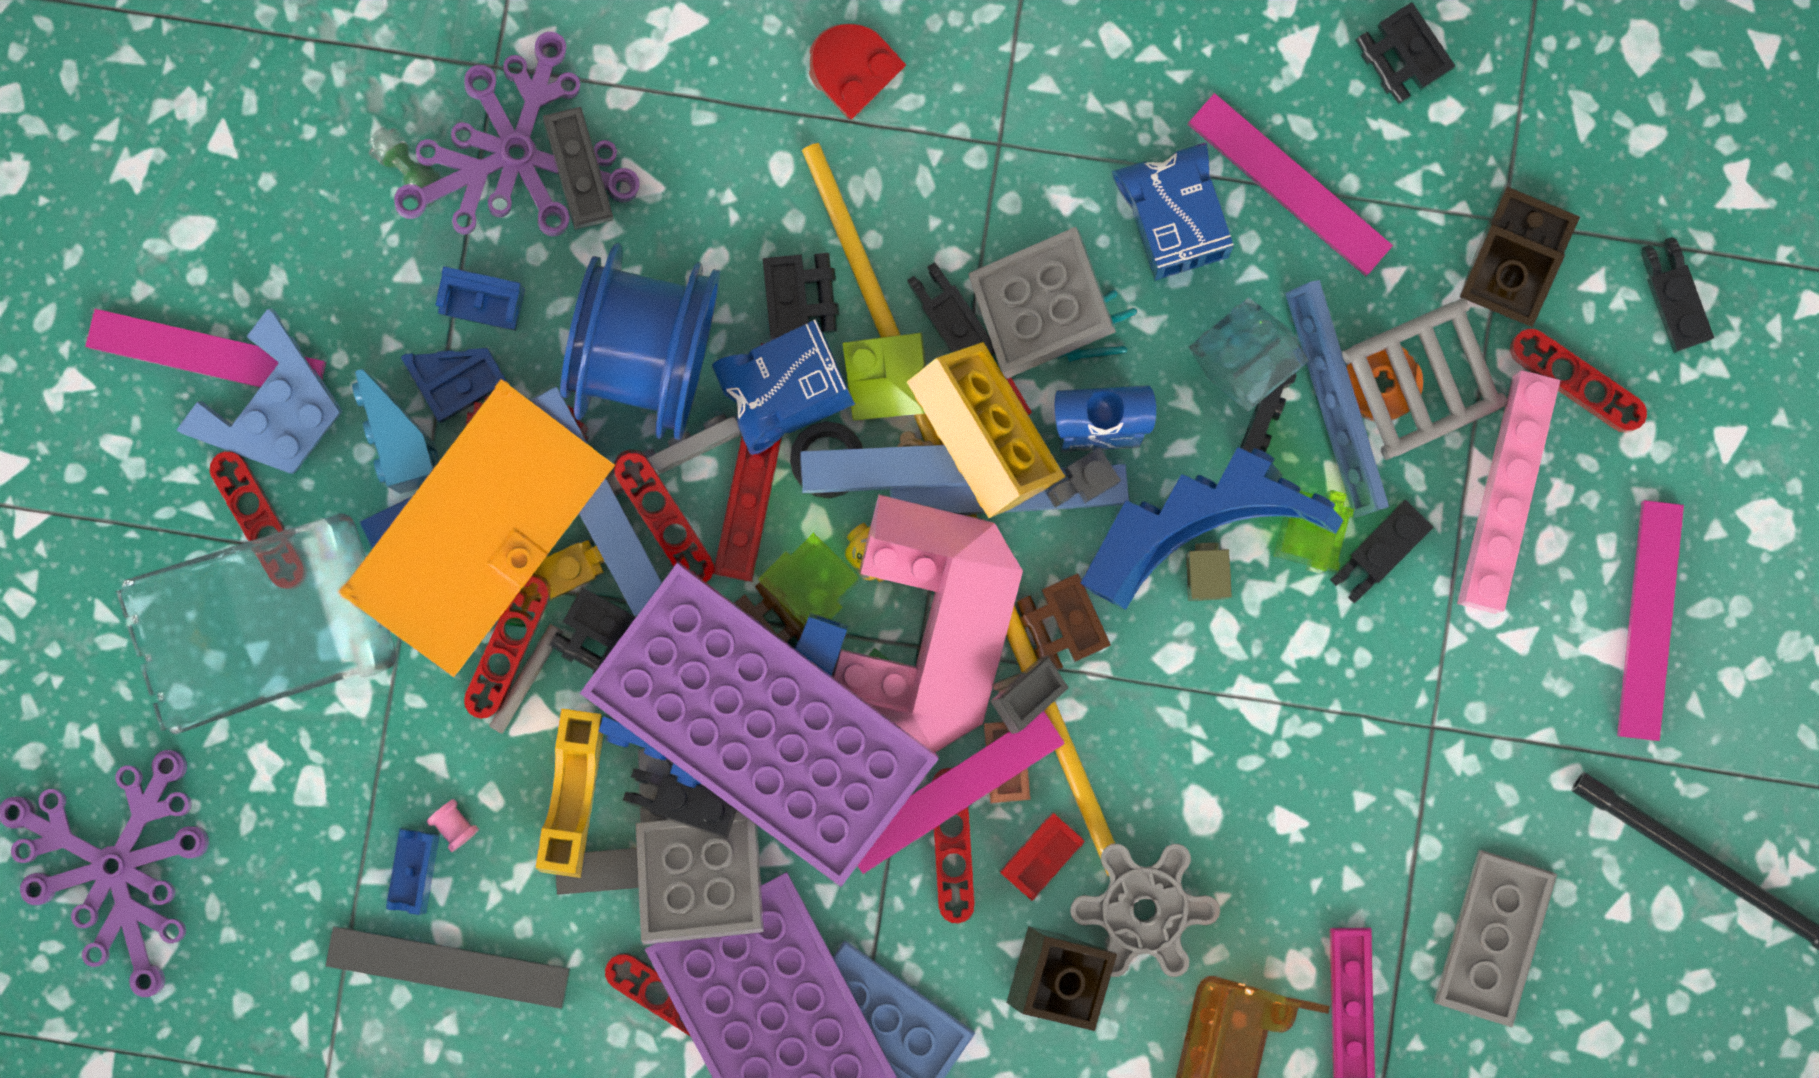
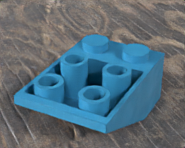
M363 369L355 371L358 382L352 384L353 393L358 406H364L368 420L363 422V428L368 443L370 445L374 444L378 452L379 459L374 460V467L380 483L385 482L387 487L400 494L418 489L440 461L435 442L374 377Z

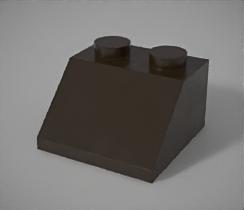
M1028 926L1006 1003L1024 1015L1095 1031L1117 953L1064 934Z

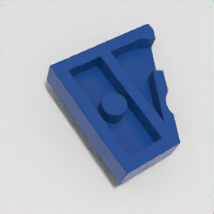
M488 348L468 349L467 351L458 352L453 350L438 351L437 353L417 355L410 353L401 356L402 361L439 423H443L472 406L474 402L489 396L500 379L507 381Z

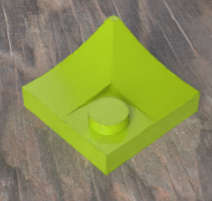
M922 332L843 342L848 389L855 402V405L851 406L853 421L925 414L907 383L908 380L926 367Z

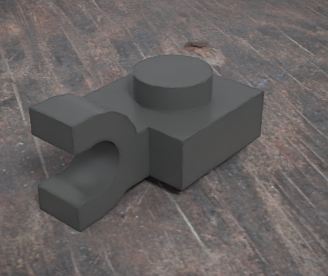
M1099 447L1069 465L1064 470L1069 479L1054 487L1047 496L1055 508L1077 494L1081 496L1084 503H1087L1117 485L1121 480Z

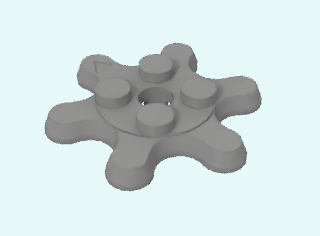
M1116 843L1108 845L1101 854L1102 866L1110 876L1108 889L1099 896L1083 895L1077 897L1072 902L1070 912L1075 922L1085 926L1091 924L1100 925L1108 932L1109 944L1106 949L1117 953L1111 977L1123 975L1128 970L1133 958L1140 954L1154 956L1158 960L1162 971L1170 977L1183 975L1189 967L1190 960L1188 954L1181 946L1180 938L1182 932L1191 925H1210L1218 919L1220 907L1213 897L1207 895L1191 896L1182 888V875L1191 862L1190 853L1183 845L1177 843L1166 846L1159 860L1148 867L1137 865L1132 860L1125 846ZM1142 899H1151L1155 904V912L1147 920H1141L1134 916V904Z

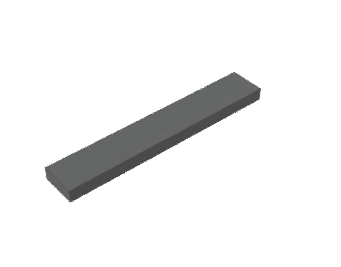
M334 926L332 929L326 967L560 1009L564 1005L570 968L338 926Z

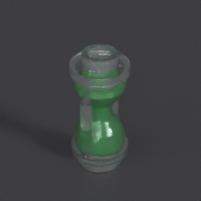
M383 127L369 139L368 144L371 147L368 155L385 167L398 168L403 173L404 185L414 184L423 188L444 178V175L440 171H436L432 166L422 165L410 158L408 144L400 136L401 132L396 127L388 130ZM439 199L427 204L426 207L433 205Z

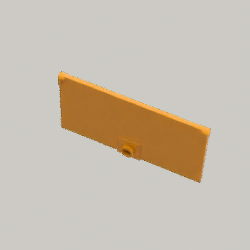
M500 379L486 401L338 593L452 677H455L615 465L520 394L507 381Z

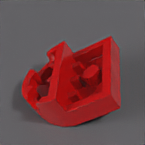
M837 24L825 29L814 40L809 51L811 54L809 75L813 84L849 120H852L906 66L878 33L868 27L857 24Z

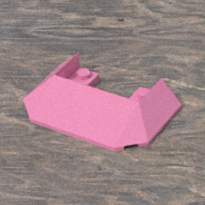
M879 494L859 572L863 575L934 591L933 602L916 666L840 649L832 677L936 753L983 724L1023 570L994 522Z

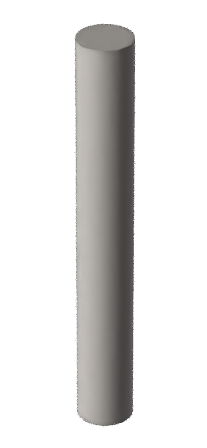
M549 624L489 727L503 734L554 649L549 646L556 632L562 634L564 631Z

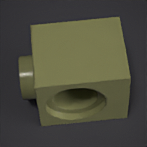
M1219 543L1195 544V551L1186 553L1188 601L1224 600L1231 598L1229 549L1219 550Z

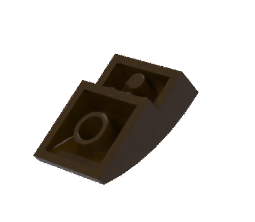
M1504 185L1478 245L1459 297L1533 328L1565 257L1564 252L1580 217Z

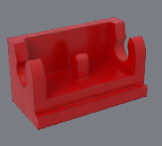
M1052 812L999 872L1033 901L1085 841Z

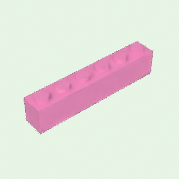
M1523 370L1512 377L1507 405L1504 409L1457 602L1459 605L1494 614L1505 611L1559 389L1560 380Z

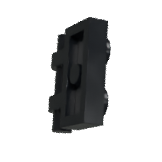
M1413 2L1378 24L1377 27L1385 37L1378 43L1373 40L1369 32L1362 34L1355 40L1363 51L1361 54L1362 59L1367 65L1371 64L1383 81L1380 84L1386 94H1392L1398 105L1411 97V94L1404 85L1411 78L1419 89L1423 90L1456 67ZM1392 49L1404 65V68L1397 72L1394 71L1384 54Z
M829 253L814 254L815 269L806 270L803 269L802 254L763 258L771 338H778L809 323L811 318H820L823 333L837 332L836 317L840 315L839 303L834 302L832 282L836 281L835 268H831ZM805 284H817L819 304L807 305Z
M582 587L563 619L565 624L576 629L573 636L569 639L556 632L549 646L561 652V657L567 661L572 662L574 659L592 669V674L594 675L635 620L636 616ZM587 636L607 646L602 656L582 646Z

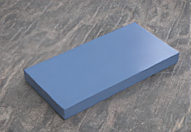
M844 940L833 956V959L895 1075L899 1078H945L975 1035V1032Z

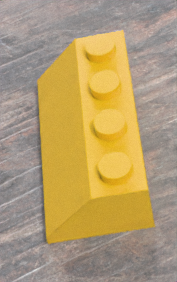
M984 342L937 357L907 381L917 403L923 408L935 428L937 436L946 446L955 461L958 471L964 476L976 496L978 504L983 508L988 518L1018 506L1065 478V475Z

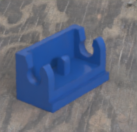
M443 266L436 306L439 307L438 313L440 315L516 331L525 288L518 282Z
M399 829L386 909L407 911L409 914L415 915L427 913L440 834Z

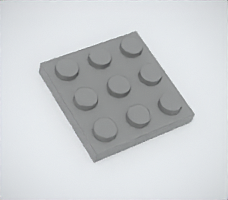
M1073 227L968 273L998 363L1006 379L1116 332L1082 236L1077 227Z
M737 812L729 836L724 838L670 820L636 823L641 941L644 944L764 932L757 824L742 813Z

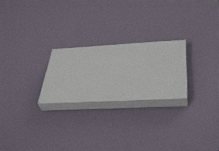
M1478 850L1433 1003L1513 1027L1556 881V873Z

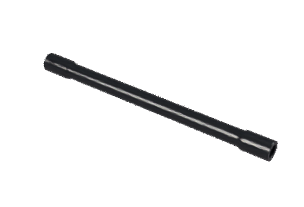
M1585 771L1577 778L1571 789L1573 793L1598 809L1610 813L1809 941L1814 948L1819 950L1818 923L1618 796L1613 789Z

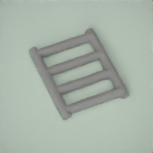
M1465 298L1448 303L1342 351L1345 363H1351L1383 440L1384 446L1381 447V454L1385 460L1406 453L1507 405L1506 396L1503 393L1498 394L1466 315L1470 307ZM1452 320L1483 400L1466 408L1433 327ZM1417 334L1420 337L1450 412V415L1433 423L1400 342ZM1384 349L1417 427L1416 431L1400 438L1397 435L1366 358Z

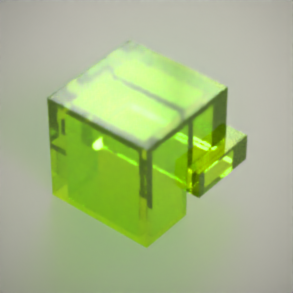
M1330 490L1325 495V498L1335 503L1333 509L1343 519L1336 534L1302 518L1283 517L1273 556L1307 565L1306 570L1319 574L1326 571H1338L1340 567L1338 560L1349 519L1353 517L1355 510L1344 507L1347 494ZM1299 492L1309 498H1312L1313 494L1308 492Z
M814 532L791 555L785 551L758 578L804 626L807 623L810 612L832 619L843 608L839 602L860 582V578Z

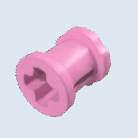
M455 799L442 806L426 821L429 826L435 825L449 843L448 849L451 852L466 843L480 830L476 825L471 826L456 808L458 803Z

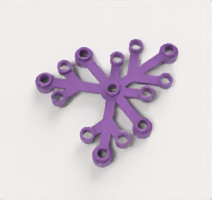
M545 32L537 38L534 53L538 63L532 80L527 73V63L523 57L511 55L504 61L503 72L505 77L515 83L525 102L516 130L513 129L494 93L496 89V76L492 69L485 65H475L466 72L464 78L466 92L472 98L480 100L499 137L474 130L470 124L461 122L456 124L451 131L452 143L460 149H467L473 146L494 154L480 160L439 147L435 141L430 139L420 141L416 147V158L419 163L425 166L438 163L458 171L423 188L414 184L400 187L394 196L395 209L400 216L406 219L418 218L424 213L427 204L467 185L460 209L453 215L452 224L456 232L464 235L469 234L476 227L475 213L487 176L502 169L496 190L488 199V210L493 216L505 217L510 213L512 207L511 193L519 173L539 210L537 222L540 230L548 236H559L567 230L570 219L567 208L561 203L551 200L534 168L535 166L558 174L554 157L551 154L536 150L535 143L530 138L540 107L561 97L572 99L578 95L580 90L579 78L570 72L561 74L557 81L547 85L553 66L560 64L566 55V42L561 35L555 32ZM549 46L554 47L558 53L554 57H547L544 55L543 49ZM512 63H518L522 66L523 70L518 74H513L508 70V66ZM481 79L488 86L484 90H476L473 87V83ZM570 80L576 87L572 91H565L561 87V83ZM460 130H466L470 133L471 137L467 141H460L456 138V133ZM602 140L594 146L599 166L607 167L614 163L617 149L612 142ZM425 147H431L435 150V155L432 158H424L420 154L421 150ZM518 147L523 150L524 155L519 159H515L510 156L509 151L512 148ZM601 148H607L612 152V156L609 159H602L598 156L597 152ZM619 168L610 174L600 170L605 189L608 190L609 195L614 200L629 202L636 197L640 182L634 171L628 168ZM619 182H626L630 186V191L620 193L617 191L616 185ZM408 198H413L418 202V206L413 210H408L403 206V202ZM498 198L504 199L507 202V207L503 210H497L492 205L493 201ZM466 215L471 218L472 223L468 227H461L458 225L457 219L460 216ZM549 216H557L561 223L557 227H550L547 225L546 219Z
M164 750L154 757L152 761L154 775L144 793L141 786L143 775L139 768L123 766L117 771L115 780L117 785L125 790L131 817L115 846H108L101 850L72 834L65 811L66 796L61 790L47 789L39 796V806L48 813L50 822L35 814L32 802L25 797H9L0 805V821L3 825L14 829L25 827L42 836V838L35 840H17L11 847V855L15 861L29 863L35 860L38 855L64 848L92 863L53 876L46 873H33L26 876L20 885V894L25 902L31 905L46 904L53 899L57 891L96 880L84 903L76 906L71 913V920L76 927L89 928L98 921V911L111 889L115 904L94 943L86 945L83 949L82 959L90 967L105 964L109 959V949L122 927L134 969L129 980L130 987L140 997H150L158 994L165 985V975L158 966L150 964L139 922L159 932L161 939L166 943L181 941L186 935V926L181 920L169 919L132 899L128 883L147 893L149 899L157 905L167 904L175 897V888L171 882L166 880L158 881L135 867L178 854L184 858H197L203 855L209 846L208 835L202 828L188 826L180 829L172 840L131 852L147 822L170 815L183 816L192 807L191 798L183 792L171 793L166 800L158 802L168 783L180 780L187 770L185 757L175 750ZM166 758L171 759L174 764L173 770L168 774L164 773L161 769V764ZM127 770H131L135 774V781L131 785H127L123 781V775ZM51 793L58 797V805L53 809L46 802L47 797ZM178 796L185 803L184 808L180 812L175 811L172 807V801ZM12 805H16L20 810V815L16 820H12L8 815V810ZM187 835L195 838L196 843L191 850H187L183 846V839ZM23 843L28 844L31 849V853L27 858H22L19 854V848ZM111 858L117 860L119 864L118 870L115 873H110L106 868V864ZM33 882H38L42 888L40 895L37 897L30 893V885ZM159 885H164L168 890V896L164 900H160L156 896V888ZM83 908L91 913V919L86 924L82 923L79 919V912ZM171 923L179 928V934L174 939L170 938L166 932L168 925ZM93 947L99 948L102 952V957L98 962H94L90 958V951ZM142 974H147L151 978V985L148 989L142 988L139 984V978Z

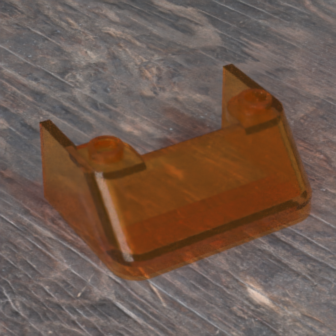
M1207 976L1199 983L1196 990L1176 1078H1257L1268 1031L1277 1033L1288 1031L1296 1020L1298 1008L1328 1014L1330 1006L1227 978Z

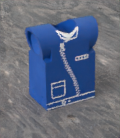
M1206 142L1176 151L1164 162L1143 161L1112 171V176L1119 191L1133 210L1135 222L1155 281L1230 257L1234 244L1212 180L1210 179Z
M816 319L752 349L749 354L727 356L712 364L723 394L737 403V426L749 453L752 455L765 451L774 445L785 433H792L855 405Z
M1148 385L1058 390L1055 394V421L1060 436L1061 452L1091 451L1099 447L1101 450L1139 448L1144 439V434H1150L1154 429L1156 400L1153 389Z

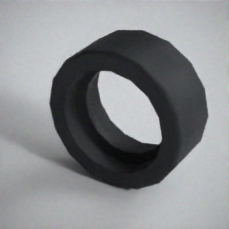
M824 421L810 425L798 435L792 445L790 463L793 475L801 487V451H807L810 444L824 437L837 438L848 449H863L861 441L851 429L841 423ZM849 491L810 494L830 499L843 496Z

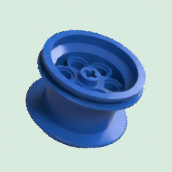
M616 243L609 253L605 267L601 266V257L593 256L585 272L569 331L561 376L560 395L562 398L568 399L572 392H576L574 415L577 420H581L585 416L592 396L657 411L656 437L660 439L664 436L666 429L674 430V439L681 440L689 419L706 353L718 294L720 271L713 269L710 276L702 275L703 265L701 262H697L692 269L687 286L621 271L623 248L620 243Z

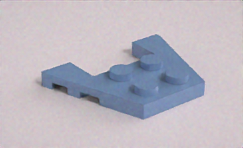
M269 308L247 335V338L278 361V365L236 421L230 424L204 402L199 401L176 430L189 437L294 474L343 411L316 370L311 368L301 353L300 346L281 323V318L277 312Z

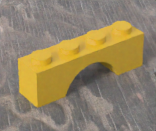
M561 708L555 745L556 760L553 790L548 814L541 830L535 866L542 873L581 878L604 736L603 733L598 732L603 719L602 714Z

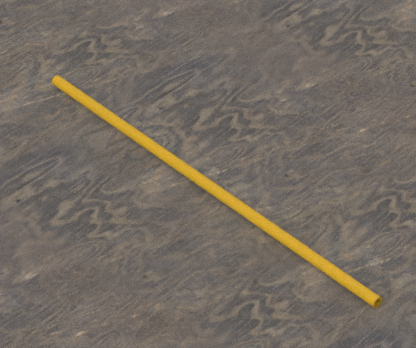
M820 143L809 145L802 149V153L880 337L900 335ZM926 413L913 415L924 442L931 441L934 445H944L937 436L935 428ZM975 514V515H966V516L978 518L976 514ZM1014 605L1006 636L1020 670L1024 672L1038 659ZM1054 701L1044 712L1065 743L1057 748L1055 753L1101 859L1104 848L1115 843L1058 706Z

